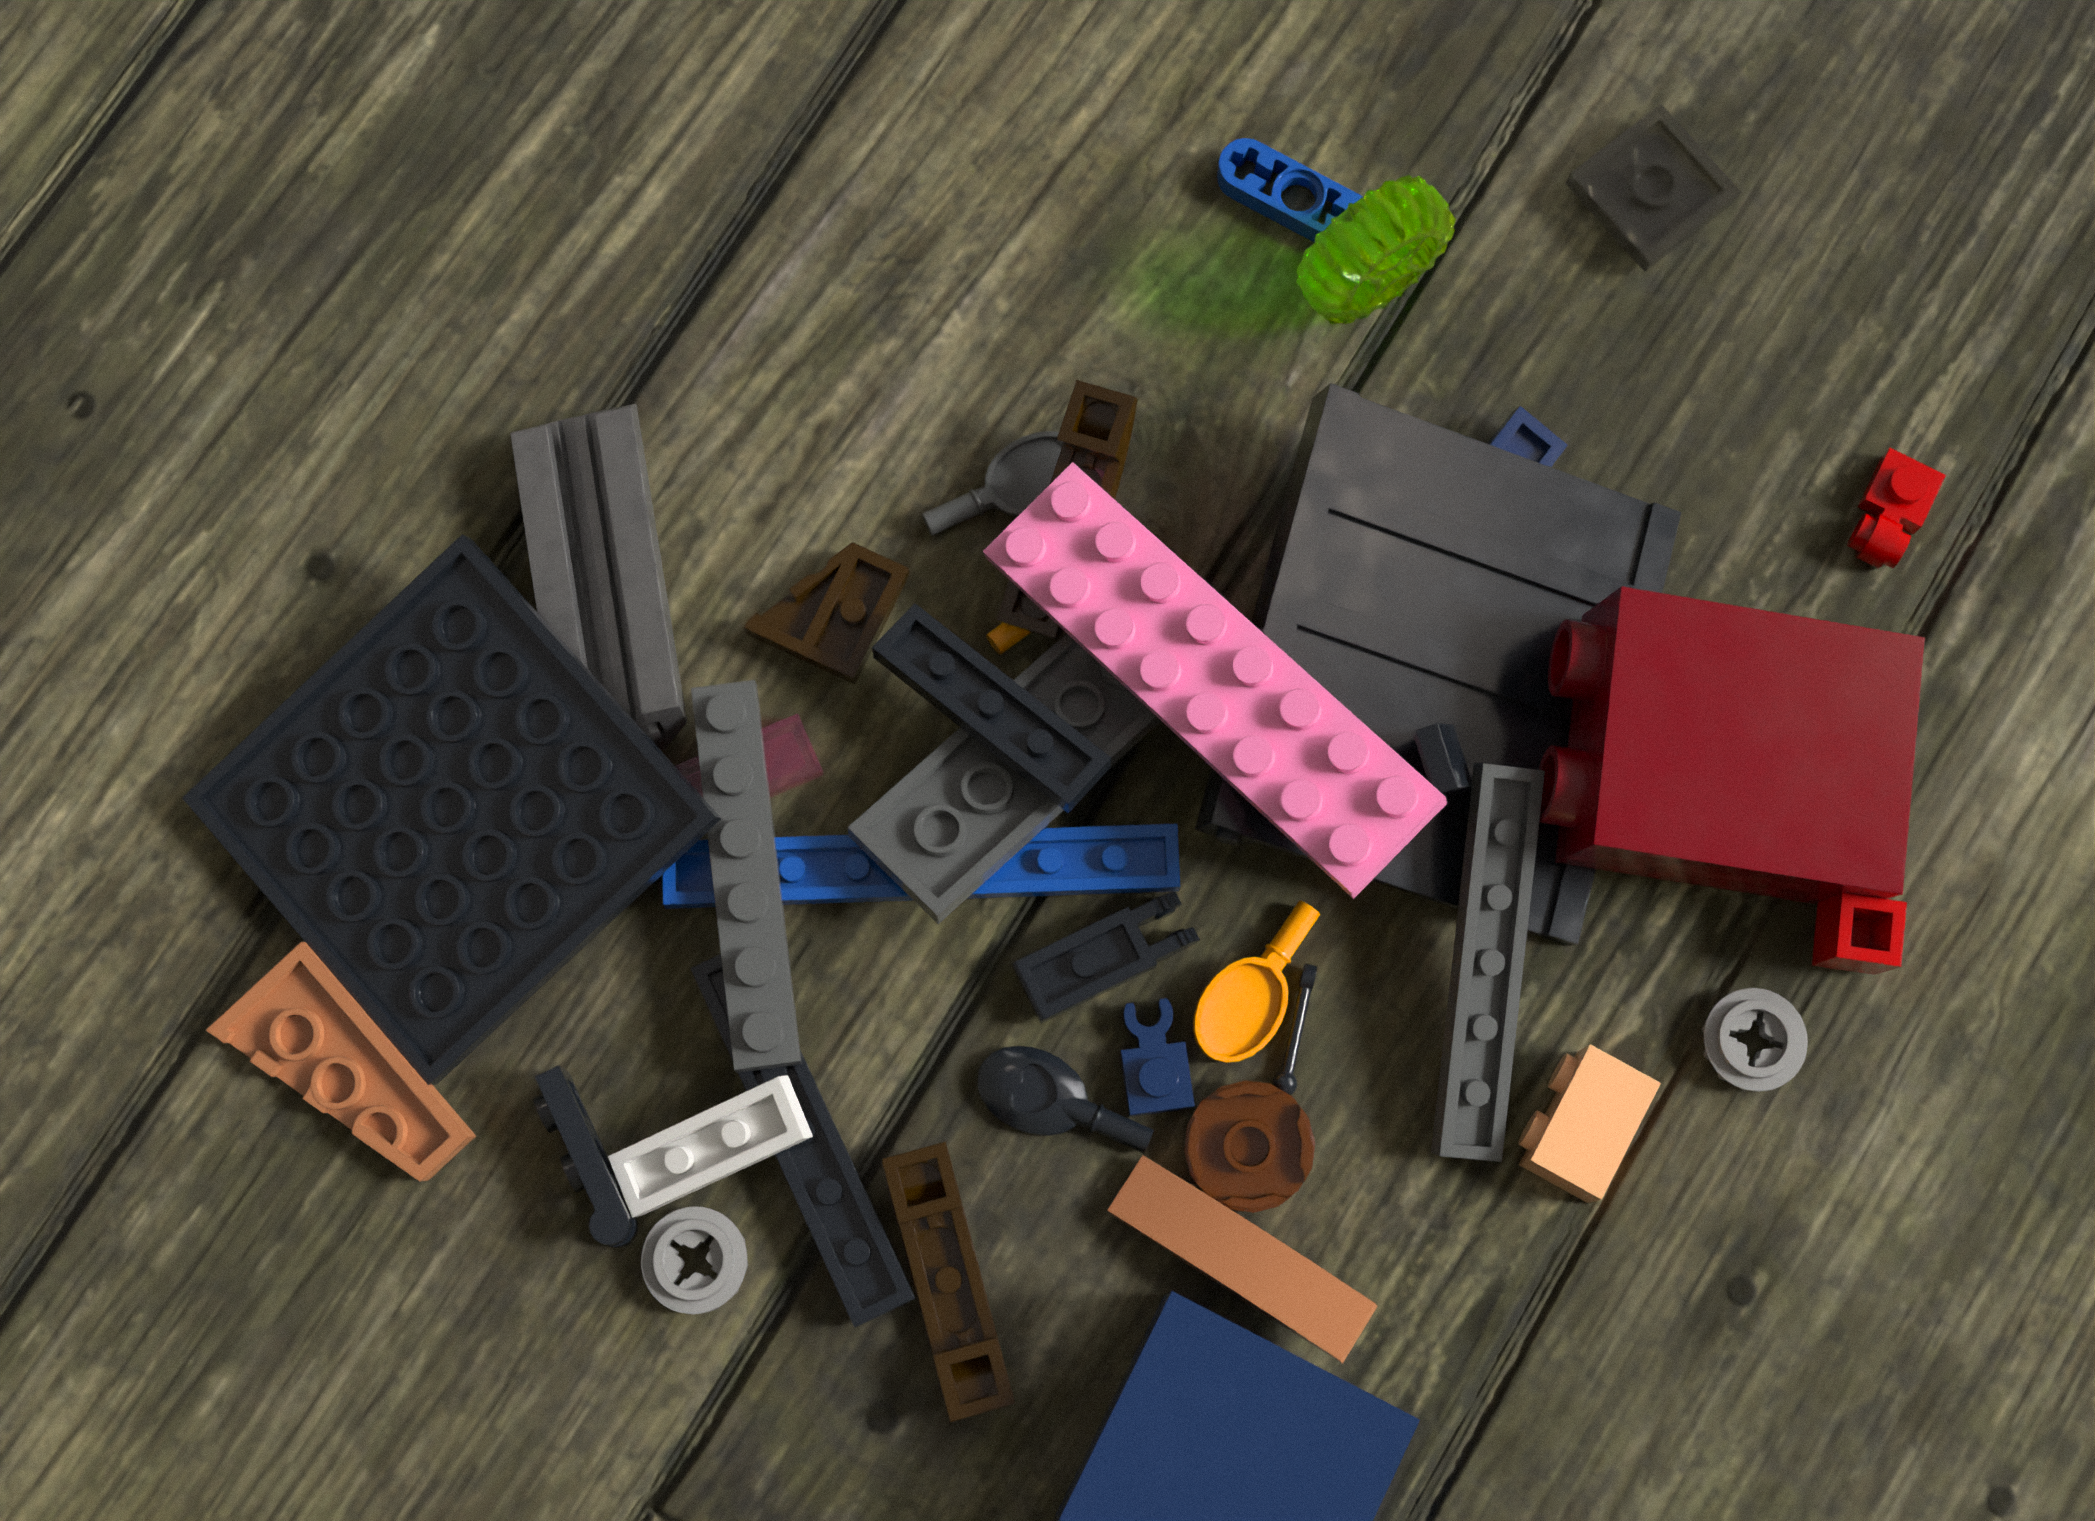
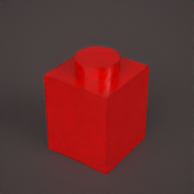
M1843 892L1818 902L1812 966L1872 975L1901 967L1907 902Z

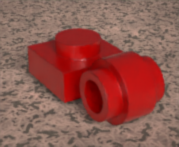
M1889 448L1882 455L1858 505V508L1876 517L1864 513L1855 526L1847 543L1848 547L1856 550L1855 558L1878 569L1883 564L1892 569L1895 568L1911 540V535L1903 532L1902 529L1914 535L1922 527L1946 475Z

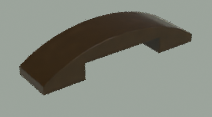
M1076 380L1057 437V441L1063 446L1050 484L1073 462L1115 500L1131 440L1138 399L1132 395ZM1009 580L996 620L1058 640L1063 629Z
M946 1141L883 1158V1167L905 1244L950 1422L1015 1404Z

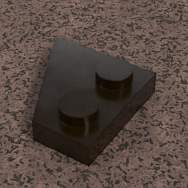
M852 542L831 557L826 567L820 572L809 574L789 589V595L761 616L757 612L749 618L744 626V630L747 635L855 684L872 652V647L876 644L910 576L909 568Z

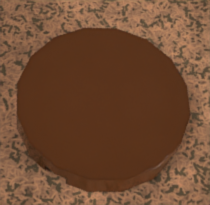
M1243 1080L1220 1086L1199 1103L1187 1124L1184 1152L1190 1175L1205 1194L1231 1210L1255 1213L1280 1206L1301 1188L1312 1170L1315 1139L1309 1117L1293 1096L1271 1083Z

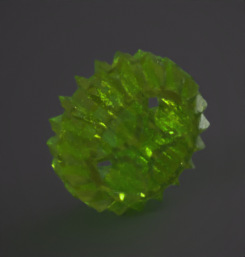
M1410 175L1402 176L1396 181H1385L1375 191L1367 190L1363 198L1354 204L1349 203L1343 213L1338 217L1331 218L1332 223L1324 231L1316 234L1315 243L1305 250L1302 256L1303 260L1299 263L1296 270L1298 274L1296 283L1304 292L1303 297L1314 311L1316 310L1319 315H1322L1331 324L1353 323L1357 318H1367L1376 309H1384L1388 302L1397 296L1402 297L1403 292L1408 287L1418 283V278L1426 270L1433 268L1434 260L1445 252L1447 242L1452 239L1455 229L1453 227L1456 218L1448 209L1449 204L1433 185L1429 186L1421 176L1413 178Z

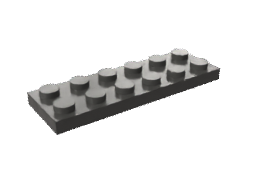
M1067 633L1013 680L1110 756L1111 767L1161 722L1156 715ZM959 728L847 828L849 837L939 924L1054 820L1063 809L962 728Z

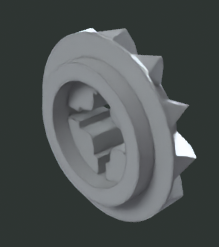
M1745 988L1726 995L1712 1006L1707 1021L1701 1029L1704 1034L1705 1045L1703 1056L1710 1061L1717 1071L1718 1079L1731 1083L1740 1088L1742 1092L1770 1091L1786 1084L1798 1073L1807 1053V1032L1800 1014L1784 997L1766 989ZM1758 1015L1756 1025L1759 1026V1036L1769 1040L1770 1044L1778 1045L1779 1048L1773 1047L1757 1051L1754 1059L1748 1065L1749 1057L1746 1056L1747 1045L1737 1042V1038L1730 1037L1729 1034L1733 1035L1750 1030L1752 1022L1756 1021Z
M686 1207L667 1214L649 1232L641 1254L642 1275L651 1294L667 1308L685 1314L706 1313L714 1311L738 1293L748 1268L745 1239L738 1228L725 1215L705 1207ZM713 1236L715 1239L709 1245L710 1251L707 1253L706 1260L713 1266L712 1270L718 1274L717 1278L714 1279L710 1275L704 1276L695 1272L688 1279L684 1278L680 1285H677L676 1282L682 1275L680 1271L683 1269L685 1262L678 1256L679 1251L672 1247V1244L677 1242L683 1247L686 1245L696 1249L702 1242L707 1243L710 1237Z

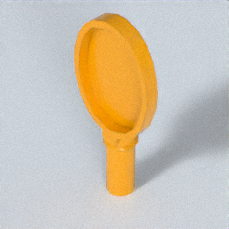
M1299 900L1270 944L1265 945L1266 950L1260 958H1243L1229 964L1216 974L1204 988L1193 1016V1033L1197 1045L1207 1057L1223 1063L1239 1062L1256 1054L1273 1038L1283 1021L1288 1005V986L1282 970L1286 964L1291 963V957L1319 918L1320 913L1315 908Z

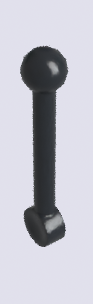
M1304 963L1300 977L1299 990L1281 1072H1278L1272 1080V1085L1289 1095H1292L1297 1089V1079L1293 1074L1311 991L1317 973V966Z

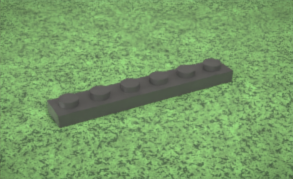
M755 680L691 688L703 798L722 818L707 832L734 1071L741 1073L800 1065L802 1060L757 684Z
M1474 763L1431 1153L1438 1156L1502 1162L1545 771Z

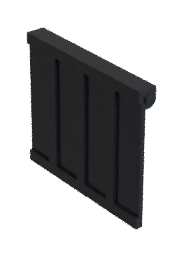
M1330 383L1312 398L1251 622L1426 780L1428 779L1413 734H1416L1415 730L1436 723L1454 724L1471 779L1473 778L1474 763L1539 770L1542 758L1548 747L1553 745L1568 748L1573 699L1552 696L1548 685L1550 655L1559 626L1565 619L1581 622L1584 613L1621 586L1662 593L1681 512L1655 502L1649 504L1361 398L1359 393ZM1211 767L1195 830L1215 836L1216 840L1225 844L1240 846V844H1253L1256 842L1311 860ZM1471 787L1452 793H1444L1447 804L1372 881L1458 909ZM1539 823L1527 932L1567 946L1577 945L1596 869L1556 863L1559 826Z

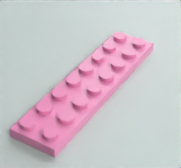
M1073 462L983 551L989 562L1353 899L1447 804L1446 797Z

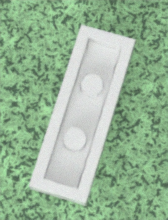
M788 1075L778 1076L609 1155L608 1158L633 1218L656 1210L812 1138L813 1135Z

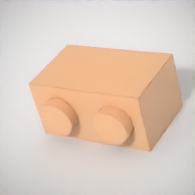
M1591 1044L1579 1050L1575 1057L1566 1053L1558 1063L1549 1081L1548 1088L1556 1091V1094L1546 1113L1543 1114L1536 1110L1519 1139L1518 1145L1527 1149L1519 1165L1586 1203L1602 1200L1661 1083Z

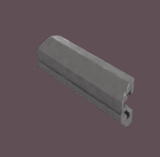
M637 404L598 411L512 432L510 434L537 613L660 750H665L687 723Z

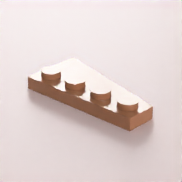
M300 942L206 1029L207 1032L221 1042L230 1043L251 1058L250 1062L271 1077H278L304 1096L302 1099L320 1112L330 1114L350 1128L354 1136L419 1182L431 1179L476 1137L433 1085H428L306 942Z

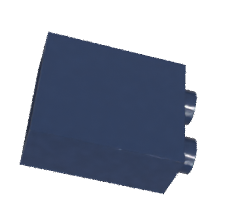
M1170 1291L1164 1294L1053 1521H1373L1420 1419L1187 1298Z

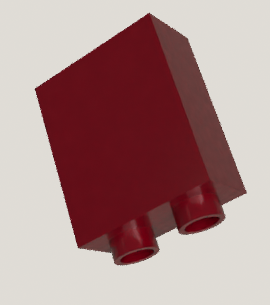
M1623 586L1584 613L1581 622L1565 619L1559 626L1553 642L1549 661L1548 685L1552 696L1573 699L1568 748L1551 745L1546 750L1539 770L1545 771L1539 823L1559 826L1555 862L1818 904V902L1842 892L1883 899L1902 895L1925 637Z

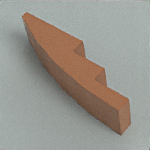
M1142 1155L1107 1210L1116 1219L1162 1246L1177 1259L1226 1288L1233 1296L1342 1364L1378 1307L1373 1301L1314 1262Z

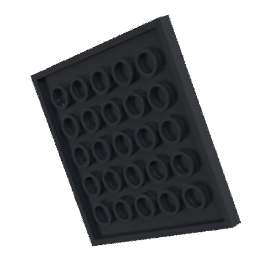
M463 534L182 797L428 1085H437L722 819L475 542Z

